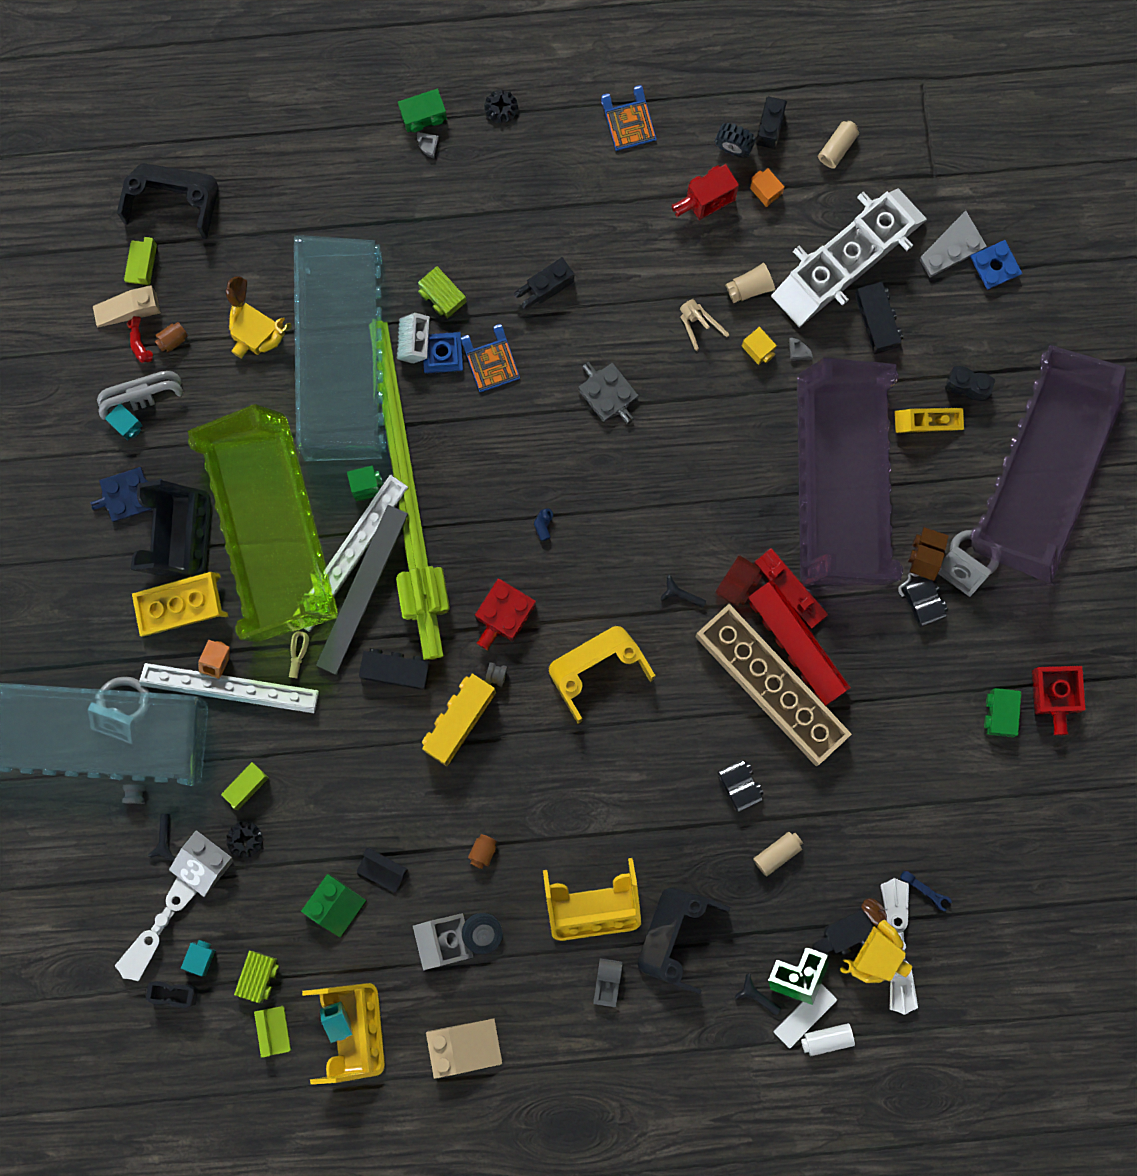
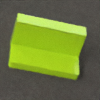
M144 237V242L131 241L124 277L125 282L150 285L157 244L153 238Z
M251 762L221 795L234 809L239 810L269 777Z
M284 1006L255 1011L261 1057L291 1051Z

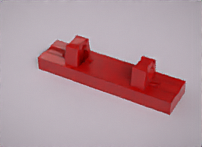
M772 548L754 562L769 582L775 581L810 630L828 615Z

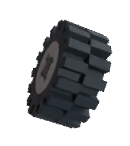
M723 123L714 142L716 146H719V149H724L725 153L729 152L732 156L736 155L739 158L741 156L746 158L749 157L756 137H754L753 133H749V130H744L742 126L737 127L736 124Z

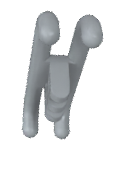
M161 371L106 388L101 391L97 398L99 415L101 419L105 420L109 407L130 401L134 411L138 410L137 402H140L142 408L147 407L145 402L147 399L150 406L155 405L152 394L170 389L177 396H182L184 391L180 386L182 384L181 378L172 371ZM165 379L171 380V381H163V382H160V383H157V384H153V385L148 386V384L155 383V382H158V381H161V380H165ZM126 391V393L108 398L109 396L116 395Z

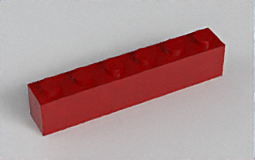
M774 580L768 582L748 597L751 601L749 603L751 608L756 613H760L764 619L762 620L764 626L769 631L772 630L776 636V643L780 648H785L789 654L788 659L791 664L800 669L803 681L807 685L810 684L815 691L814 694L825 706L851 688Z

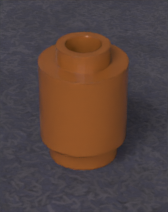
M177 322L170 324L156 334L157 340L154 342L162 352L166 350L169 353L183 343L188 334L180 323Z
M483 834L476 838L468 856V859L471 860L470 864L479 869H483V866L488 867L497 848L495 846L497 841Z

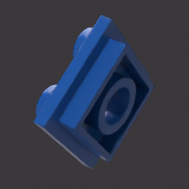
M1006 240L970 255L987 290L1022 275ZM998 262L1001 269L993 270L990 263Z
M460 332L429 334L427 359L423 360L424 373L463 371ZM440 347H445L448 349V354L440 357L436 354V351Z

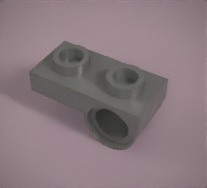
M600 958L593 1004L616 1007L622 970L621 961Z

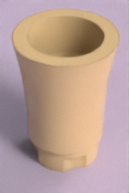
M764 262L726 284L733 303L775 290L772 277Z

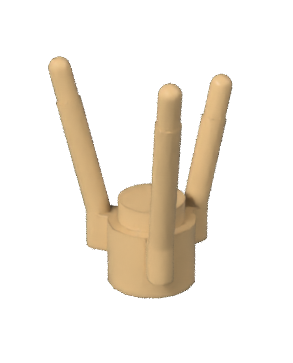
M694 299L687 301L681 306L680 310L683 314L680 318L686 326L696 351L699 347L689 320L691 322L699 320L706 329H709L710 326L702 317L703 315L723 335L729 337V333Z

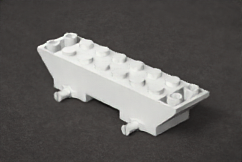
M899 188L889 193L887 191L880 198L873 201L865 192H862L857 198L864 204V211L825 246L822 245L817 251L807 254L800 245L794 249L793 253L797 255L801 262L771 297L799 328L834 298L843 306L849 299L842 291L899 243L906 251L913 246L906 237L927 219Z

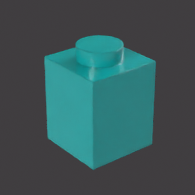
M118 404L105 417L107 422L127 441L130 438L136 437L143 426L122 404Z
M198 940V943H190L181 969L199 976H206L216 950L210 948V943Z
M342 1001L320 1009L321 1022L331 1043L344 1040L352 1035L351 1021Z

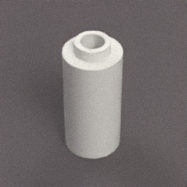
M849 1023L804 1034L805 1039H801L804 1053L809 1052L810 1056L855 1046Z

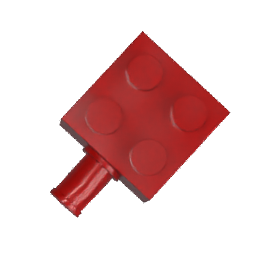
M726 164L721 167L717 165L710 169L707 175L703 177L697 176L692 179L688 186L687 197L672 204L671 208L673 212H676V217L692 209L697 218L701 220L735 201L739 184Z
M498 578L475 614V618L487 627L476 644L488 651L498 634L513 642L535 608L536 601Z
M1082 666L1037 667L1032 670L1035 714H1051L1053 716L1054 735H1068L1066 715L1085 711Z

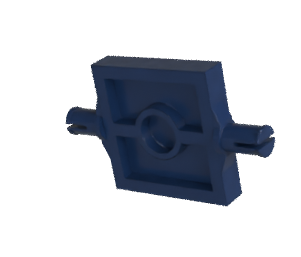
M142 467L99 480L102 498L90 502L92 510L106 507L112 522L153 510L140 505L137 499L138 483L148 482Z

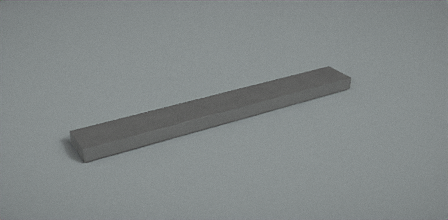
M387 505L316 666L338 674L408 517V513Z

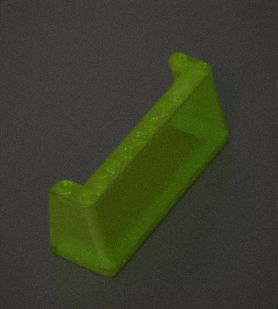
M253 404L188 430V444L190 448L197 453L204 454V465L209 474L210 489L214 493L216 501L215 509L221 521L220 529L226 541L225 549L230 557L231 572L235 576L237 584L236 592L240 596L242 604L241 612L245 618L239 619L235 626L240 640L258 642L336 619L338 617V610L331 591L332 587L328 574L326 575V564L291 430L285 415Z

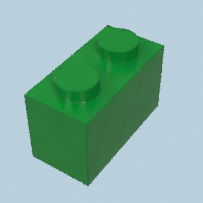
M438 89L398 101L399 110L407 132H418L426 126L439 125L444 120H447L446 110Z
M373 465L347 471L351 492L356 502L375 497L383 486L379 471L375 472Z
M994 688L987 694L986 706L989 707V713L985 716L984 728L987 729L988 735L1018 736L1021 691Z

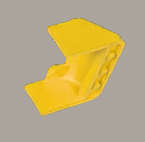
M614 626L554 660L549 666L550 677L578 724L582 722V717L571 699L576 697L582 690V682L577 675L616 652L619 659L625 664H632L638 661L650 682L655 678L654 672L638 645L627 631L620 626Z
M628 858L630 873L620 874L615 877L613 888L569 894L567 886L563 884L549 885L548 872L543 870L552 937L556 940L564 941L633 931L639 928L641 925V915L633 858Z
M366 983L302 991L303 996L320 994V1003L323 1008L342 1001L352 1027L351 1036L337 1041L338 1056L331 1057L326 1065L327 1077L311 1079L310 1083H338L380 1075L384 1070V1053L378 991L375 985Z

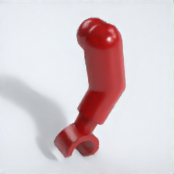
M133 316L127 322L128 328H131L130 347L140 362H151L153 353L149 350L146 351L141 343V334L138 328L141 317Z

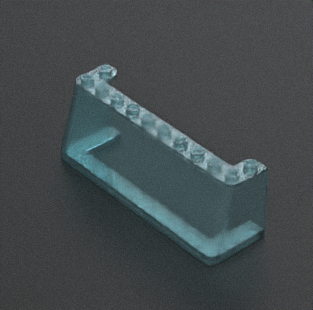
M307 235L294 236L296 444L304 461L382 459V452H386V440L384 439V434H380V426H384L383 412L380 413L379 404H383V391H379V383H383V372L379 370V362L383 361L382 349H378V341H382V328H378V320H382L381 307H378L377 299H381V286H377V278H381V267L379 264H382V251H380V244H376L375 240Z
M0 683V772L11 773L12 769H20V773L34 774V770H41L43 775L56 776V772H65V776L79 777V773H87L88 778H101L102 774L110 775V779L123 780L124 776H132L133 781H146V777L155 778L154 782L168 783V779H176L178 784L195 786V782H201L209 703L200 697L191 695Z

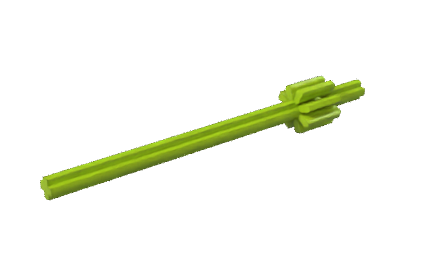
M375 321V323L368 326L393 477L408 486L398 502L399 510L408 513L402 531L409 572H401L396 577L401 612L404 619L417 620L424 660H433L443 657L437 615H444L450 609L444 571L441 567L433 568V566H428L388 323Z

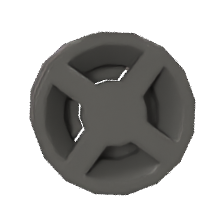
M490 662L485 682L488 684L495 683L498 687H503L507 666L502 665L500 667Z
M123 785L125 796L122 798V803L145 804L143 797L145 785Z

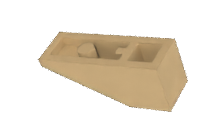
M152 286L129 290L93 306L97 327L129 321L133 316L142 318L161 313L157 294Z

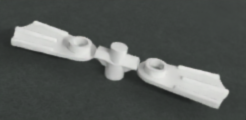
M176 878L166 897L167 907L161 914L155 917V924L151 928L152 931H144L116 963L115 967L123 979L140 980L159 945L158 935L169 924L174 911L183 909L197 893L180 878ZM179 897L180 903L174 905L172 903L173 898ZM152 937L153 943L151 945H146V938Z
M893 878L880 886L884 909L887 914V922L897 930L904 943L903 950L905 951L906 944L902 931L908 925L909 883ZM897 917L902 921L900 926L894 924V919ZM912 969L907 977L895 973L890 981V1010L905 1015L912 1010L918 1009Z

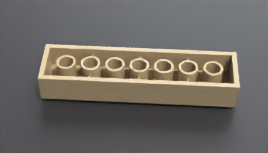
M730 604L697 632L695 637L815 766L822 763L852 735Z

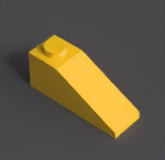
M963 408L906 409L895 411L896 433L964 430Z

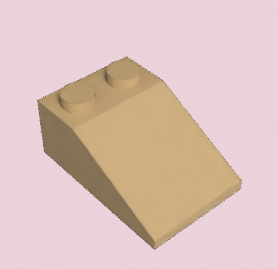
M495 1019L426 1032L434 1078L502 1064Z

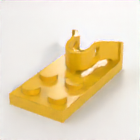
M208 572L132 593L140 636H149L215 617H229L228 613L221 609L216 584L221 578L220 574Z

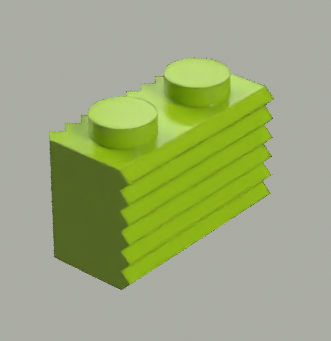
M438 266L418 282L419 294L426 301L428 299L431 300L434 304L432 307L440 316L445 315L447 319L467 302L465 295Z
M249 951L234 995L257 1003H263L264 999L268 1000L272 989L268 985L271 977L275 978L279 969V965L276 964L277 959Z

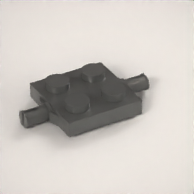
M590 362L584 364L582 368L589 375V378L578 387V391L603 422L620 414L626 424H629L634 418L627 411V407L638 399V394L613 363L598 371L592 367Z

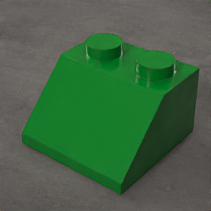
M327 874L301 912L325 929L341 937L367 900L332 875Z

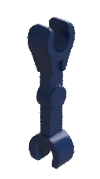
M904 871L901 874V880L928 896L939 910L947 911V909L941 906V901L945 899L947 902L952 903L949 897L935 893L908 871Z

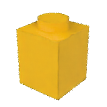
M760 327L743 340L742 347L758 365L763 361L767 363L775 356L774 352L777 345Z

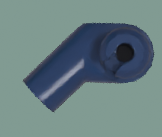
M548 508L541 510L534 521V526L541 542L551 538L547 526L553 518V512Z

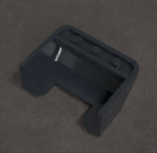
M163 480L138 483V502L143 507L153 509L150 551L137 550L134 552L131 570L159 576L194 577L204 574L207 562L211 509L209 494L204 490Z

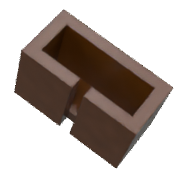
M925 527L920 535L916 534L912 544L915 550L911 551L908 562L911 563L909 572L934 581L942 565L943 552H945L949 535Z

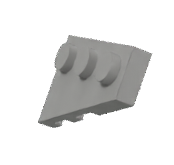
M965 211L919 260L928 276L932 277L969 258L970 255L986 249L987 246L967 211Z

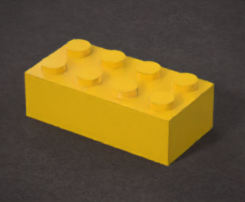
M473 673L470 677L466 676L459 686L461 691L457 696L453 695L447 703L449 709L445 715L442 713L439 715L434 723L436 725L433 733L428 732L422 741L424 745L422 749L445 766L449 765L496 694L494 687Z

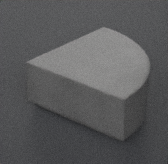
M418 132L417 140L420 149L427 156L435 158L439 137Z
M789 338L790 361L812 360V352L803 342L795 338Z

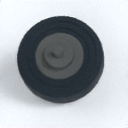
M488 913L474 914L463 925L462 940L465 946L476 954L492 952L499 946L502 940L503 931L501 924L494 916Z

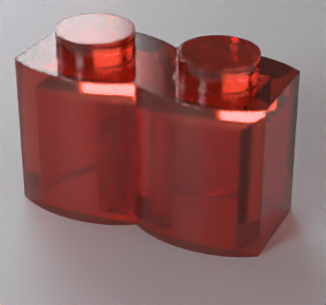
M739 555L715 594L735 607H738L740 603L744 605L750 596L747 592L750 586L756 587L762 577L759 574L761 568Z

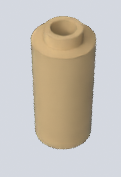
M851 121L841 122L818 155L819 160L824 165L830 168H835L859 135L857 125Z
M788 832L753 858V860L767 877L802 850L800 845L803 842L796 833L791 834Z

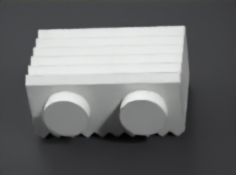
M413 313L400 318V327L398 328L399 340H397L399 342L397 344L398 356L396 358L409 363L427 359L430 317Z

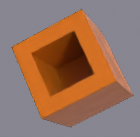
M769 168L764 172H757L752 177L750 189L766 207L783 194V184Z
M208 640L198 661L199 672L220 679L230 658L229 646L219 641Z

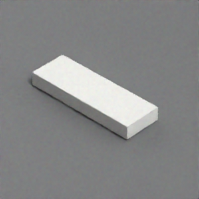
M821 984L813 1005L802 1001L773 1032L788 1048H791L837 999Z

